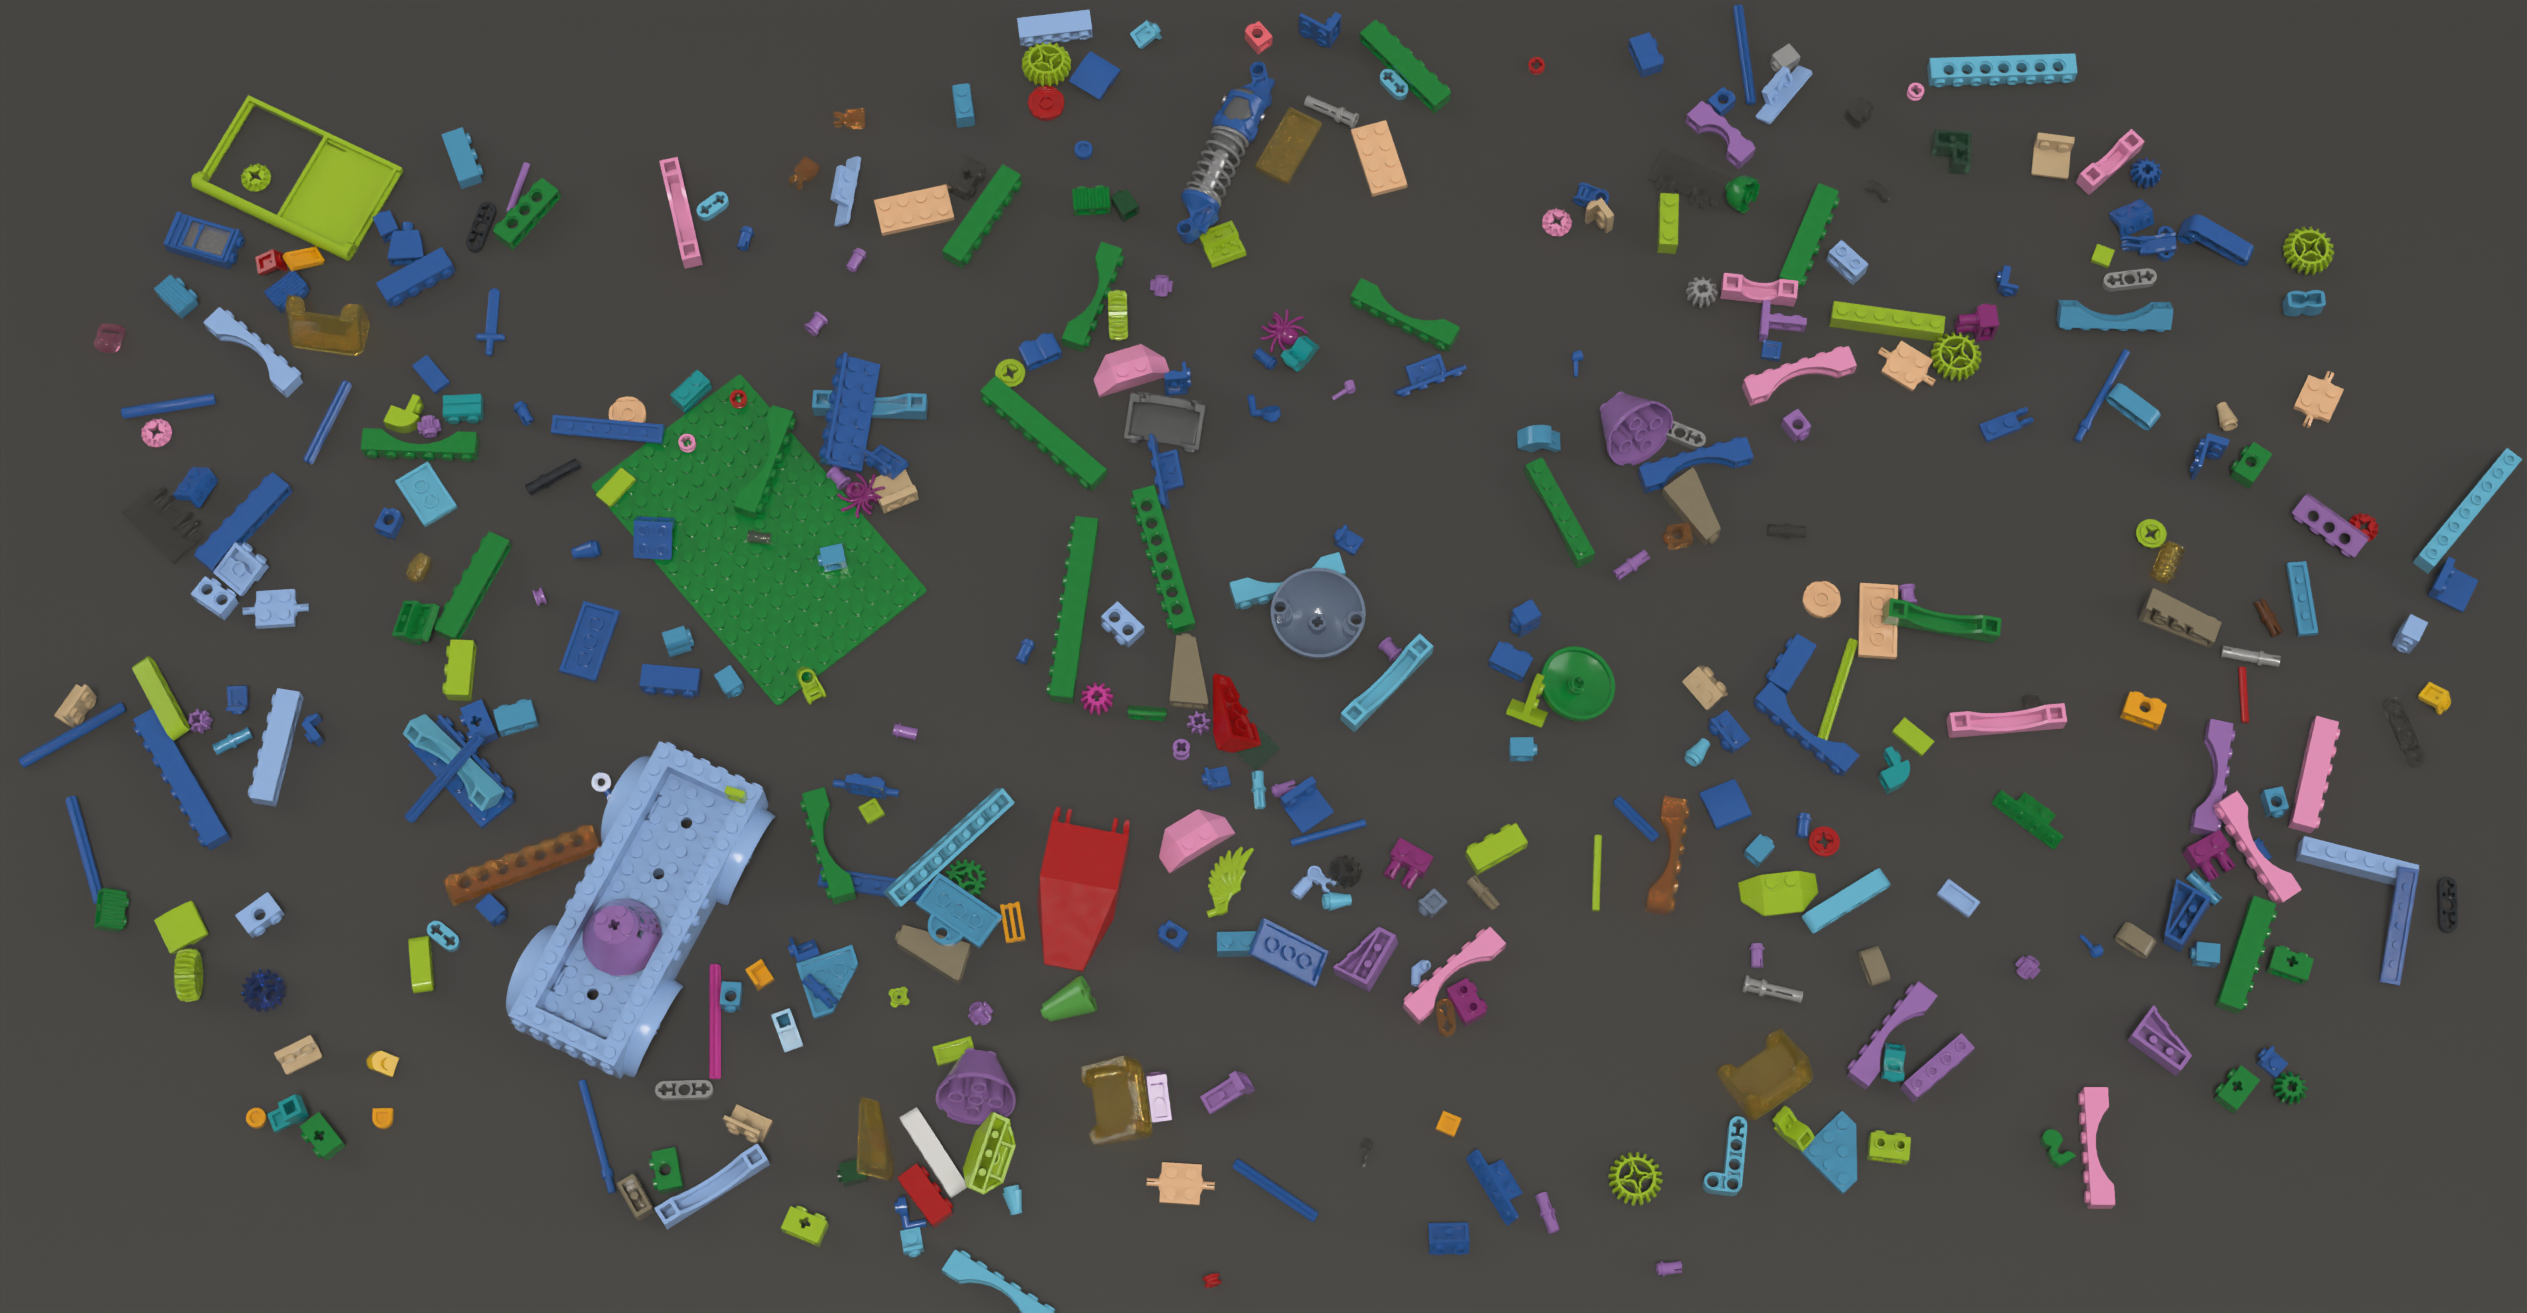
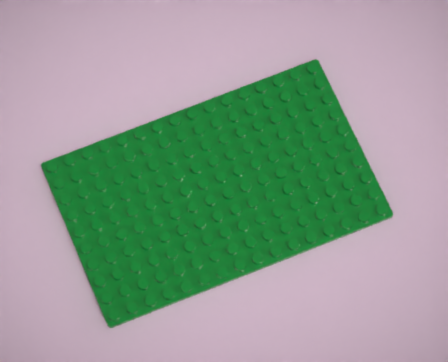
M737 375L664 430L663 444L646 443L594 482L592 489L597 494L620 468H623L636 479V482L611 508L608 507L633 537L634 520L637 516L675 518V526L672 529V558L670 560H652L776 706H780L802 689L796 678V672L799 668L809 667L818 677L926 593V588L860 511L859 518H856L855 506L849 510L841 511L842 508L848 507L853 503L844 501L837 496L839 493L847 498L841 490L837 489V485L826 477L827 473L791 432L789 434L790 442L783 449V460L781 463H778L776 468L778 470L777 476L770 483V494L768 497L765 496L763 502L765 506L762 514H759L757 519L735 513L733 505L739 490L757 477L763 469L770 451V434L766 425L770 407L742 375ZM735 390L744 391L747 397V404L741 409L734 408L730 402V394ZM740 396L736 397L737 403L741 402ZM683 434L693 435L696 441L694 451L685 453L680 449L678 443L680 436ZM690 440L683 442L685 447H688V444L691 445ZM842 543L847 568L825 572L824 567L819 566L817 555H821L819 548ZM810 672L802 674L801 678L803 681H807L810 678Z

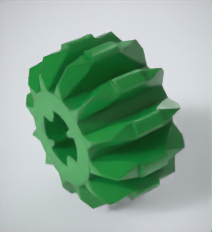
M2289 1071L2287 1075L2281 1073L2280 1078L2275 1079L2277 1085L2273 1086V1090L2278 1091L2275 1097L2281 1096V1103L2287 1100V1104L2291 1106L2293 1102L2299 1104L2301 1102L2300 1099L2306 1097L2304 1092L2308 1090V1087L2302 1086L2306 1080L2302 1079L2300 1081V1074L2294 1077L2293 1072ZM2292 1086L2293 1090L2289 1091L2287 1087Z

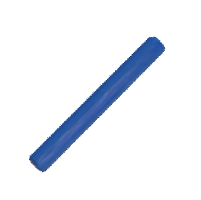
M346 380L341 382L303 458L305 463L310 465L314 463L352 388L350 382Z
M206 394L121 408V415L126 419L216 404V398L214 394Z
M1240 1159L1234 1162L1232 1166L1234 1170L1311 1222L1316 1220L1318 1217L1316 1210Z

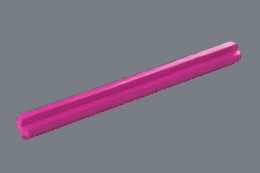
M711 964L709 966V1078L712 1080L721 1078V966L718 964Z

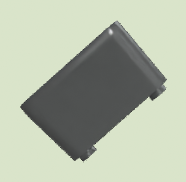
M1133 391L1130 394L1124 438H1127L1128 442L1139 443V440L1150 441L1149 434H1153L1160 443L1179 445L1184 447V451L1194 453L1200 447L1207 403Z

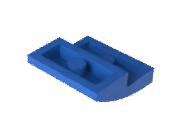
M1090 51L1080 63L1069 82L1101 100L1109 86L1113 85L1121 70Z
M1735 779L1699 793L1700 799L1706 807L1708 816L1716 830L1752 816Z

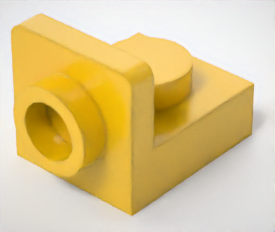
M2431 682L2418 695L2419 700L2434 707L2439 715L2444 710H2447L2451 704L2449 691Z

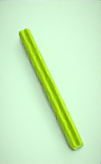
M1852 638L1848 639L1817 736L1824 740H1828L1858 645V641Z

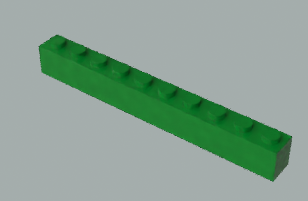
M1075 516V522H1071L1070 533L1073 534L1072 540L1068 541L1067 551H1070V557H1066L1065 569H1068L1067 575L1063 576L1062 582L1065 592L1060 595V604L1063 606L1062 611H1058L1057 622L1060 623L1059 629L1055 630L1054 640H1057V647H1053L1052 658L1055 659L1054 665H1050L1049 671L1052 682L1047 685V694L1050 695V701L1073 704L1099 526L1098 518Z

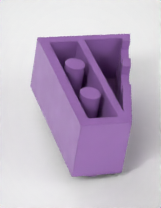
M1378 927L1353 952H1349L1345 959L1333 967L1335 975L1370 992L1398 945L1396 935Z
M2154 1005L2127 1040L2175 1076L2179 1074L2192 1056L2178 1036H2175L2169 1028L2166 1020L2164 1021L2157 1012V1008Z

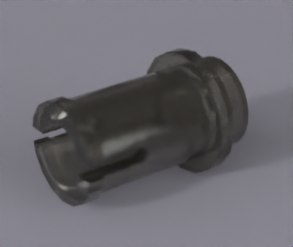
M752 529V531L748 530L747 542H750V544L754 542L770 545L772 533L757 532L755 529Z

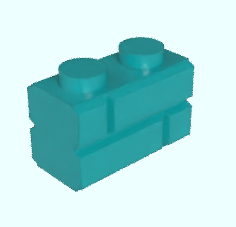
M696 370L691 374V377H688L670 394L673 404L686 414L712 390L709 379L699 370Z
M481 394L443 395V417L445 422L459 424L460 421H467L474 424L478 423L479 420H484V399Z

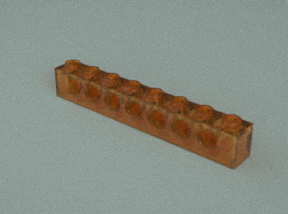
M582 825L576 831L563 832L554 839H544L538 845L523 847L522 851L507 853L498 860H488L479 867H469L463 873L450 874L443 882L452 905L455 906L595 853L600 844L593 826ZM576 840H582L581 845L573 846ZM557 847H564L561 853H555ZM538 854H545L542 860H536ZM521 860L527 861L525 866H517ZM503 867H507V868H508V871H507L506 873H504V874H500V873H499V870H500L501 868H503ZM489 874V878L486 881L480 880L482 875ZM465 881L471 882L469 887L462 888V884Z

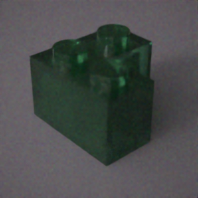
M1934 130L1931 139V155L1950 156L1949 173L1968 174L1972 158V131Z

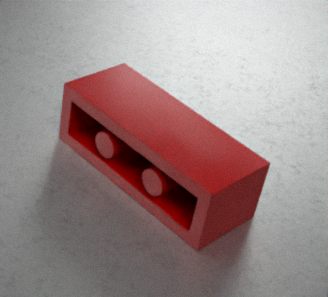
M916 1163L897 1177V1179L934 1229L953 1215L951 1210L953 1205L947 1198L943 1199L939 1193L942 1191L935 1182L931 1183L928 1179L930 1175L923 1166L920 1168Z

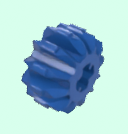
M2147 157L2144 160L2139 158L2132 165L2130 176L2133 177L2132 182H2138L2137 188L2141 185L2144 186V189H2147L2148 186L2153 188L2156 183H2159L2162 170L2159 169L2160 164H2154L2155 159L2149 161Z

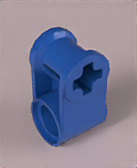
M1581 182L1578 184V192L1572 201L1578 206L1587 207L1591 201H1597V199L1602 198L1608 206L1609 193L1604 189Z

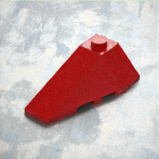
M1215 673L1213 675V734L1217 749L1234 753L1260 746L1261 742L1257 727L1249 721L1247 717L1249 712L1239 702L1240 695L1231 678Z

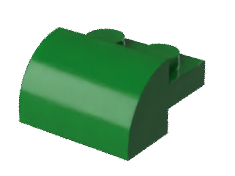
M403 601L392 636L415 645H421V642H428L440 607L436 604H421L418 601Z

